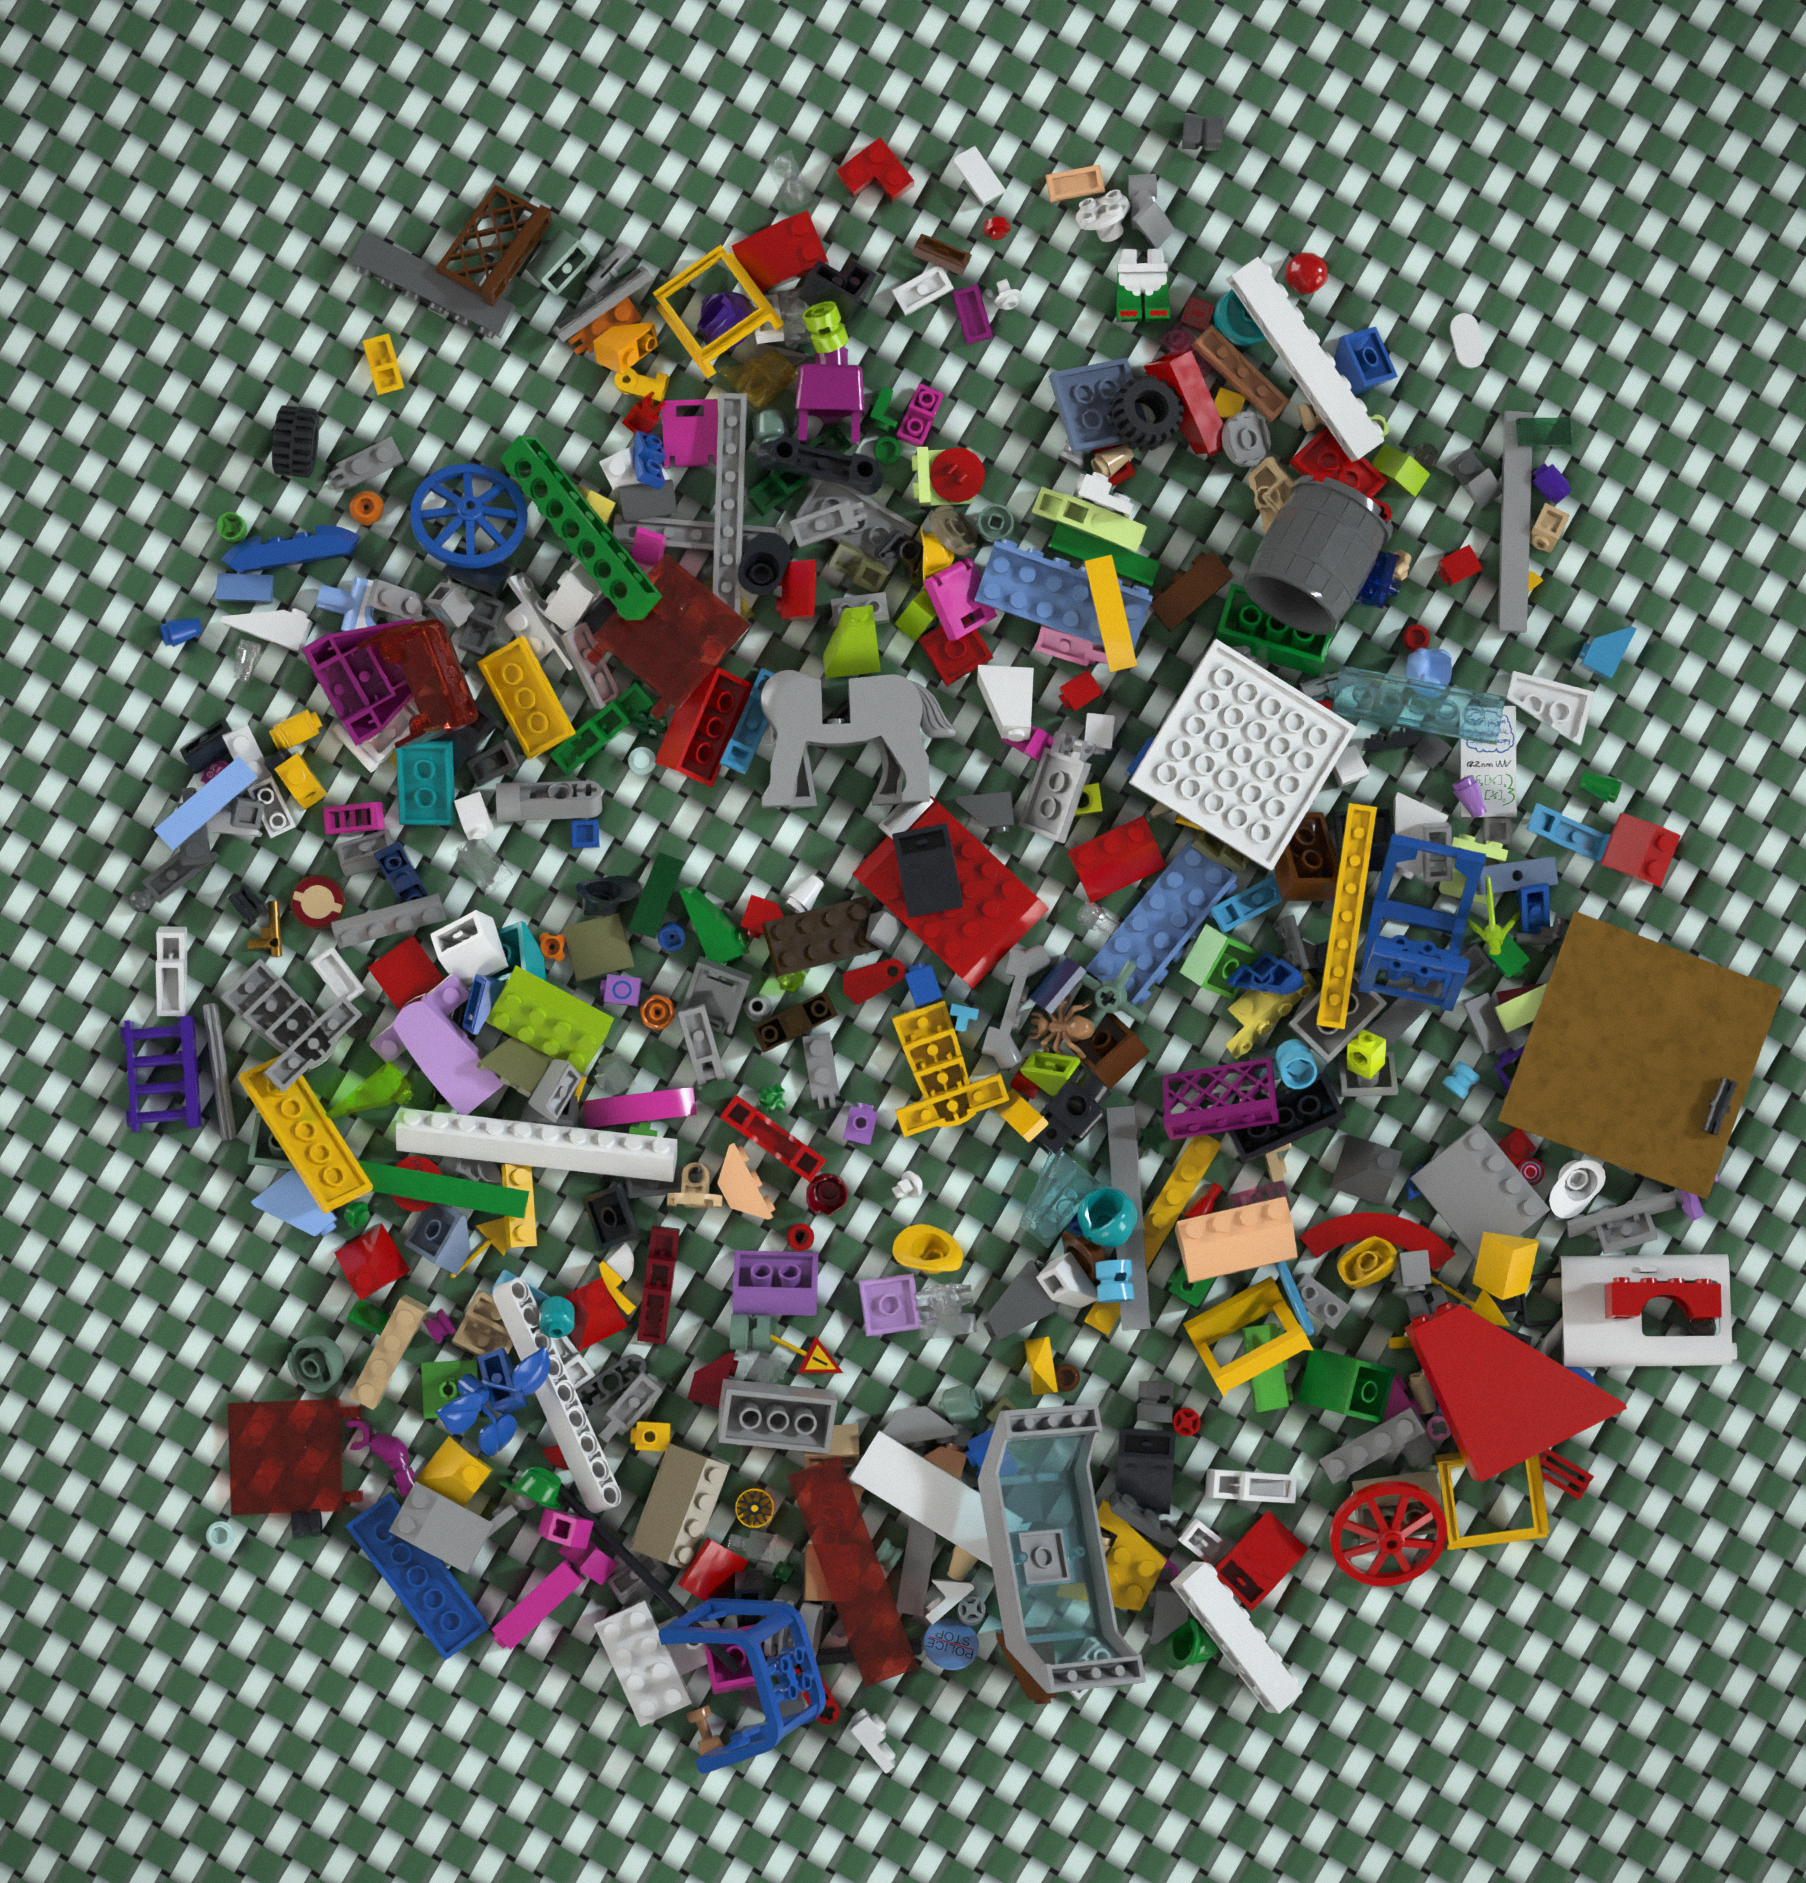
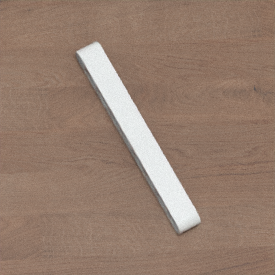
M514 1278L497 1285L493 1290V1299L520 1360L523 1361L529 1355L537 1352L542 1345L548 1351L550 1357L549 1373L545 1382L535 1391V1394L585 1506L592 1513H599L618 1506L621 1501L620 1489L552 1337L546 1336L539 1329V1308L528 1284L522 1278Z

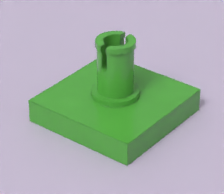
M478 1359L421 1363L424 1419L439 1418L436 1414L437 1410L462 1396L457 1391V1385L463 1376L472 1374L479 1379Z

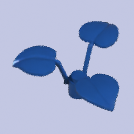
M542 1345L537 1352L529 1355L517 1365L511 1378L514 1387L491 1382L486 1378L480 1381L472 1374L463 1376L457 1385V1391L462 1396L436 1411V1414L442 1420L447 1430L453 1434L465 1432L475 1423L477 1412L482 1409L490 1419L491 1424L485 1426L480 1431L478 1444L481 1451L487 1456H494L505 1448L516 1432L517 1422L509 1414H504L496 1420L495 1416L484 1405L490 1396L488 1386L513 1393H518L521 1390L525 1395L532 1394L543 1385L548 1376L550 1357L547 1349Z

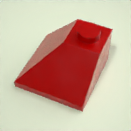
M382 1223L334 1252L346 1278L360 1300L368 1298L411 1271Z
M603 1277L564 1296L575 1308L574 1329L569 1335L578 1352L628 1327L616 1301L605 1285Z

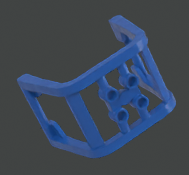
M1392 834L1370 913L1358 985L1359 992L1370 994L1373 991L1440 1006L1442 1010L1453 1011L1469 970L1470 959L1461 958L1460 955L1467 918L1485 864V853ZM1418 851L1455 858L1454 868L1467 877L1456 914L1387 900L1396 864L1416 859ZM1381 919L1451 934L1449 950L1436 948L1435 944L1430 941L1418 942L1409 940L1403 935H1396L1393 938L1380 936ZM1378 970L1386 971V977L1392 981L1405 977L1413 979V982L1420 987L1428 985L1429 981L1443 983L1442 997L1438 998L1374 984Z
M709 1598L662 1628L658 1633L661 1645L684 1643L736 1644L745 1651L750 1663L767 1722L742 1727L729 1736L731 1742L725 1747L709 1750L697 1758L695 1761L701 1774L709 1773L772 1750L785 1735L798 1726L813 1721L824 1710L826 1703L825 1690L805 1622L801 1614L786 1602ZM726 1615H769L747 1631L686 1627L694 1621L708 1622ZM789 1625L795 1646L782 1648L778 1656L769 1657L765 1661L759 1644ZM801 1664L803 1673L796 1674L792 1665ZM778 1675L781 1684H777L773 1688L770 1676ZM808 1690L810 1705L800 1712L782 1717L778 1703L795 1700L798 1692Z

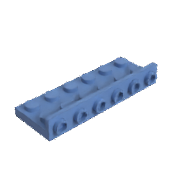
M1002 539L1001 542H994L974 600L975 602L1104 647L1086 567L1081 566L1080 570L1069 567L1070 562L1055 557L1052 561L1043 558V552L1028 548L1027 552L1017 548V543L1007 539ZM1118 579L1133 649H1135L1153 596L1148 595V589L1133 585L1132 589L1122 585L1123 581Z
M1191 839L1085 969L1100 982H1103L1105 980H1115L1128 959L1137 963V967L1124 985L1127 991V1001L1134 1006L1136 1003L1142 1006L1152 994L1148 991L1152 983L1155 981L1157 984H1160L1169 971L1165 967L1171 960L1177 962L1186 951L1182 946L1189 938L1193 941L1203 930L1200 924L1206 916L1210 919L1213 918L1209 909L1218 905L1223 895L1229 898L1238 887L1235 880L1239 876L1190 845Z

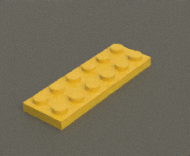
M278 1056L241 1073L238 1079L319 1208L325 1214L371 1192L373 1185L303 1075L284 1093H281L265 1077L263 1073L280 1057Z

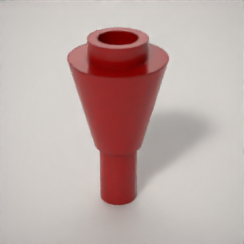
M1213 1182L1205 1196H1202L1182 1214V1217L1189 1219L1211 1214L1214 1201L1223 1188Z

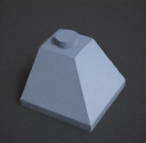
M436 1203L434 1206L421 1212L404 1245L432 1263L457 1275L471 1252L466 1217L448 1205Z

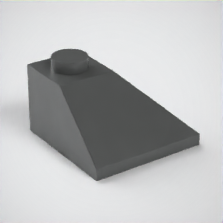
M1347 1135L1330 1188L1383 1205L1403 1152Z

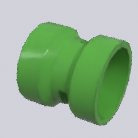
M224 513L217 521V531L226 541L236 543L243 540L246 536L247 524L237 513Z

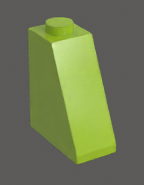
M873 605L845 608L823 654L826 679L881 672Z

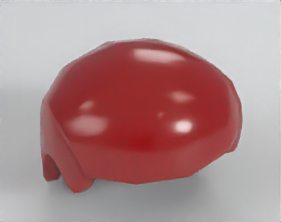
M1302 252L1294 256L1287 264L1285 279L1289 287L1297 293L1304 295L1313 294L1326 284L1328 280V266L1319 255Z

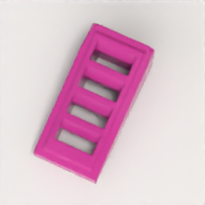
M382 802L323 807L325 835L385 829ZM369 809H370V812H371V824H372V825H370ZM357 810H361L362 826L358 824ZM346 811H349L351 827H347ZM334 812H339L340 828L335 826Z

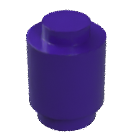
M1544 463L1532 473L1535 477L1532 483L1548 501L1552 500L1555 505L1572 491L1568 486L1570 484L1553 463L1549 466Z

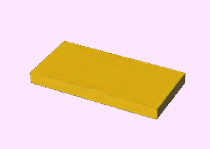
M520 636L477 662L528 760L539 756L576 734L525 636Z

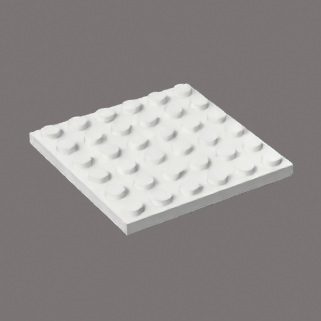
M1215 639L1136 769L1129 784L1262 867L1272 871L1357 727Z

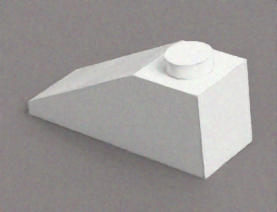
M292 608L291 612L278 610L222 616L220 620L226 626L298 653L302 652L301 648L304 647L313 624L310 619H307V613Z

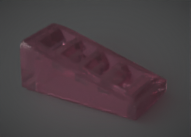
M1284 1180L1231 1194L1230 1198L1233 1208L1242 1206L1241 1197H1246L1248 1205L1253 1204L1251 1195L1255 1193L1258 1203L1263 1202L1262 1191H1267L1269 1200L1275 1199L1272 1189L1276 1187L1280 1198L1286 1196L1288 1207H1291Z

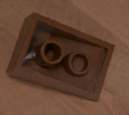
M1307 812L1274 866L1275 879L1282 901L1333 900L1335 897L1339 862L1323 812Z

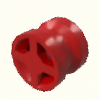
M1181 1408L1174 1413L1172 1426L1178 1434L1191 1436L1199 1430L1200 1417L1190 1408Z

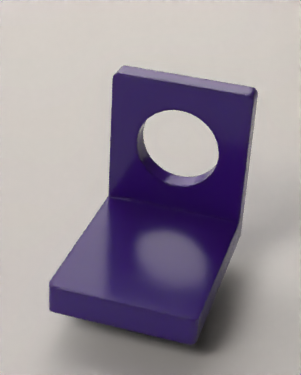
M1525 1045L1515 1051L1510 1047L1498 1056L1501 1061L1492 1066L1508 1091L1511 1082L1501 1068L1520 1056Z

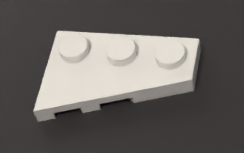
M1513 671L1506 699L1576 745L1581 746L1594 692Z

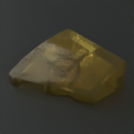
M776 349L765 352L757 358L750 357L744 359L743 364L731 368L723 366L719 369L720 374L738 393L747 394V403L756 412L760 411L798 377L794 366Z

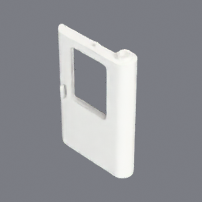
M1727 1254L1559 1256L1563 1339L1561 1342L1562 1366L1731 1365L1732 1360L1737 1359V1344L1732 1343L1730 1274ZM1628 1277L1630 1282H1640L1641 1278H1657V1281H1668L1670 1278H1683L1685 1281L1712 1279L1717 1284H1721L1722 1317L1719 1318L1720 1332L1716 1336H1645L1642 1333L1641 1314L1634 1319H1605L1604 1285L1613 1282V1278Z

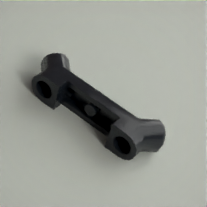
M779 437L773 442L761 443L756 453V462L763 471L781 470L854 487L866 495H873L878 492L883 482V474L879 470L877 462L869 456L857 453L849 456L802 445L800 440L790 437Z

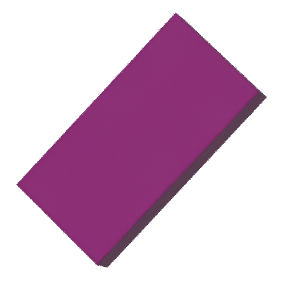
M978 284L952 291L951 294L966 345L992 339V330Z

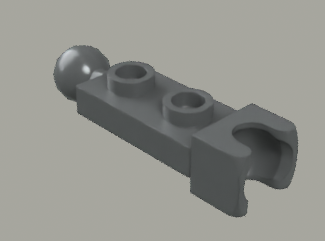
M181 851L142 880L147 889L144 891L137 890L130 895V907L136 912H143L149 908L153 897L159 904L211 864L182 866ZM214 851L210 853L211 864H213L220 858V855Z

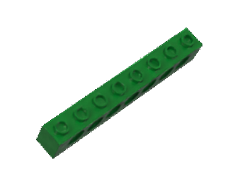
M518 435L500 458L506 466V471L517 480L522 487L523 493L532 499L538 507V512L547 518L554 527V532L569 546L571 554L580 560L585 567L586 573L594 578L601 587V592L613 602L618 614L626 620H643L661 599L662 595L539 439L535 435Z

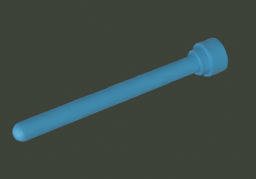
M1285 1261L1275 1263L1298 1321L1305 1334L1311 1336L1314 1333V1327Z

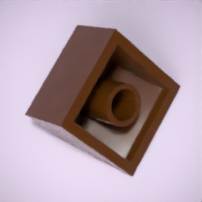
M1106 1013L1092 1036L1088 1039L1071 1041L1086 1055L1085 1059H1081L1074 1050L1069 1048L1109 1090L1150 1052L1136 1034L1114 1013Z

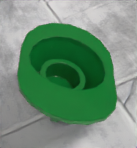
M538 1466L526 1469L516 1482L509 1480L499 1481L503 1487L525 1495L545 1507L557 1510L561 1508L560 1503L557 1501L561 1479L546 1468Z

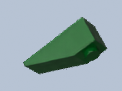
M695 886L679 891L707 959L720 964H726L750 953L748 939L739 926Z

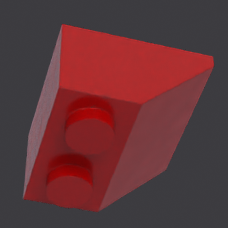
M816 560L789 562L778 585L782 586V597H776V614H781L782 621L815 622Z
M1620 813L1600 865L1645 885L1661 887L1681 835L1657 824Z

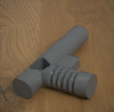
M1557 913L1555 914L1553 927L1543 926L1540 934L1514 933L1513 940L1516 944L1561 946L1565 935H1562L1566 916Z

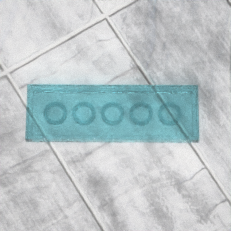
M1340 666L1333 713L1339 716L1497 745L1506 696Z

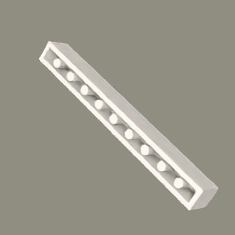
M400 1108L396 1125V1151L673 1182L677 1164V1139L407 1108Z

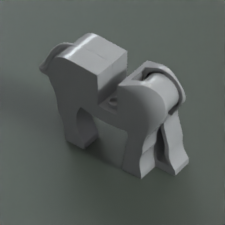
M795 670L780 671L767 680L761 694L762 711L777 735V742L770 765V784L761 799L762 808H817L807 746L835 748L857 746L870 742H875L882 762L881 779L872 796V806L929 802V757L922 743L920 727L924 734L930 738H952L955 736L956 730L945 717L935 696L928 689L917 682L893 674L850 678L847 683L848 723H844V719H828L827 724H823L821 679ZM905 776V788L902 792L903 779Z

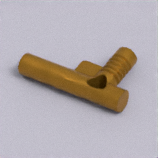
M268 901L269 927L261 928V939H248V950L267 948L271 949V957H281L279 901ZM275 938L278 939L277 947L270 945V942Z

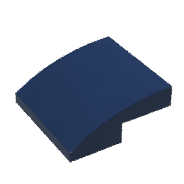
M1061 954L1029 992L1027 998L1041 1009L1052 1014L1087 971L1072 959Z

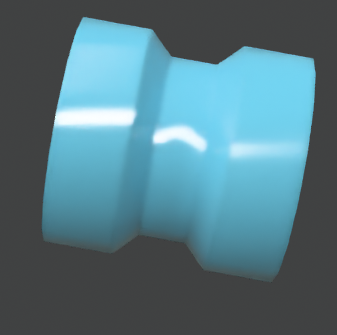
M1458 1061L1454 1066L1453 1075L1446 1076L1442 1084L1464 1100L1469 1093V1087L1476 1084L1481 1077L1467 1065Z

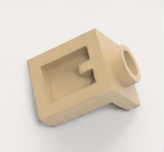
M1545 503L1530 532L1529 543L1539 550L1551 553L1570 515Z
M1291 1143L1263 1155L1271 1183L1284 1180L1283 1174L1287 1173L1283 1157L1278 1158L1277 1152L1291 1149Z

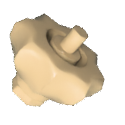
M1402 549L1390 552L1381 559L1379 572L1387 578L1405 579L1408 575L1407 570L1409 569L1411 555L1405 553Z

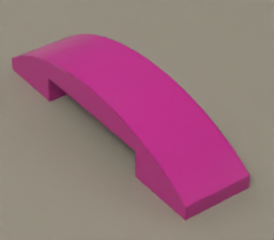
M694 1087L583 1101L586 1129L697 1115Z

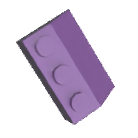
M735 1250L733 1314L817 1316L819 1252Z

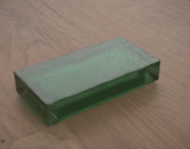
M1570 417L1516 419L1518 447H1563L1572 445Z

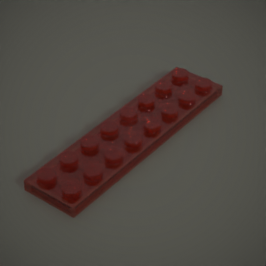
M840 1456L787 1475L865 1687L918 1668Z

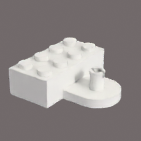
M647 1599L594 1623L640 1727L692 1704L693 1700L682 1675L707 1664L704 1643L661 1645L659 1631L678 1619V1617L674 1616L658 1624ZM716 1619L708 1622H699L704 1628L721 1629Z

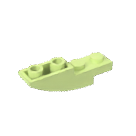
M1041 487L1032 510L1034 515L1079 530L1087 535L1136 553L1147 529V526L1122 515L1045 487Z

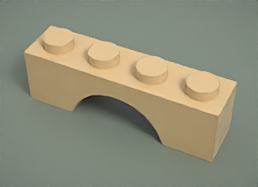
M406 1294L399 1299L349 1396L350 1398L372 1410L380 1404L403 1354L418 1331L430 1307Z

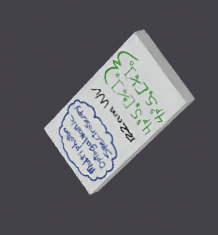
M1460 706V779L1473 775L1474 779L1478 780L1484 805L1487 809L1486 813L1476 818L1517 817L1516 706ZM1460 802V818H1472L1468 810Z

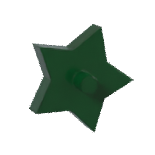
M1159 1122L1151 1129L1140 1128L1143 1140L1139 1148H1151L1159 1154L1161 1144L1169 1140L1166 1135L1161 1133Z

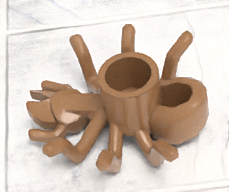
M1067 995L1065 1000L1057 1007L1059 1019H1057L1054 1012L1052 1014L1048 1013L1053 1020L1051 1022L1044 1018L1040 1012L1031 1013L1032 1016H1039L1040 1019L1034 1018L1031 1021V1024L1038 1027L1030 1029L1031 1033L1037 1034L1029 1036L1030 1040H1038L1043 1035L1051 1032L1040 1043L1043 1052H1049L1047 1044L1057 1035L1053 1050L1058 1055H1064L1059 1048V1044L1062 1038H1064L1066 1045L1074 1050L1081 1059L1086 1058L1083 1051L1071 1041L1075 1042L1091 1037L1094 1033V1024L1088 1018L1072 1015L1075 1011L1088 1007L1092 1003L1091 1000H1086L1081 1005L1071 1006L1067 1016H1064L1063 1006L1068 1005L1071 999V995Z

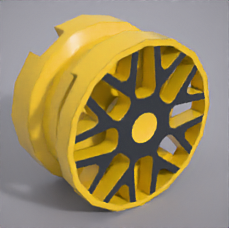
M761 1488L745 1490L738 1497L735 1504L737 1518L743 1525L750 1528L766 1525L774 1513L772 1496Z

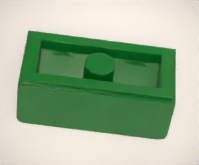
M359 1300L347 1318L349 1321L381 1336L391 1315Z

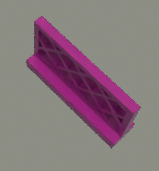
M1271 1057L1162 1075L1165 1112L1163 1121L1169 1140L1279 1123L1274 1069ZM1267 1068V1073L1260 1081L1251 1076L1256 1069ZM1237 1073L1240 1077L1233 1085L1224 1081L1228 1074ZM1209 1077L1213 1081L1205 1090L1196 1085L1201 1078ZM1246 1080L1255 1085L1247 1094L1238 1089ZM1182 1082L1185 1086L1176 1094L1170 1090V1083ZM1220 1084L1228 1090L1218 1099L1211 1092ZM1191 1089L1200 1093L1192 1103L1183 1098ZM1261 1089L1269 1093V1099L1257 1101L1253 1099ZM1233 1094L1242 1098L1238 1104L1228 1105L1225 1103ZM1206 1098L1215 1103L1208 1109L1198 1108ZM1178 1103L1187 1107L1183 1113H1171V1110Z

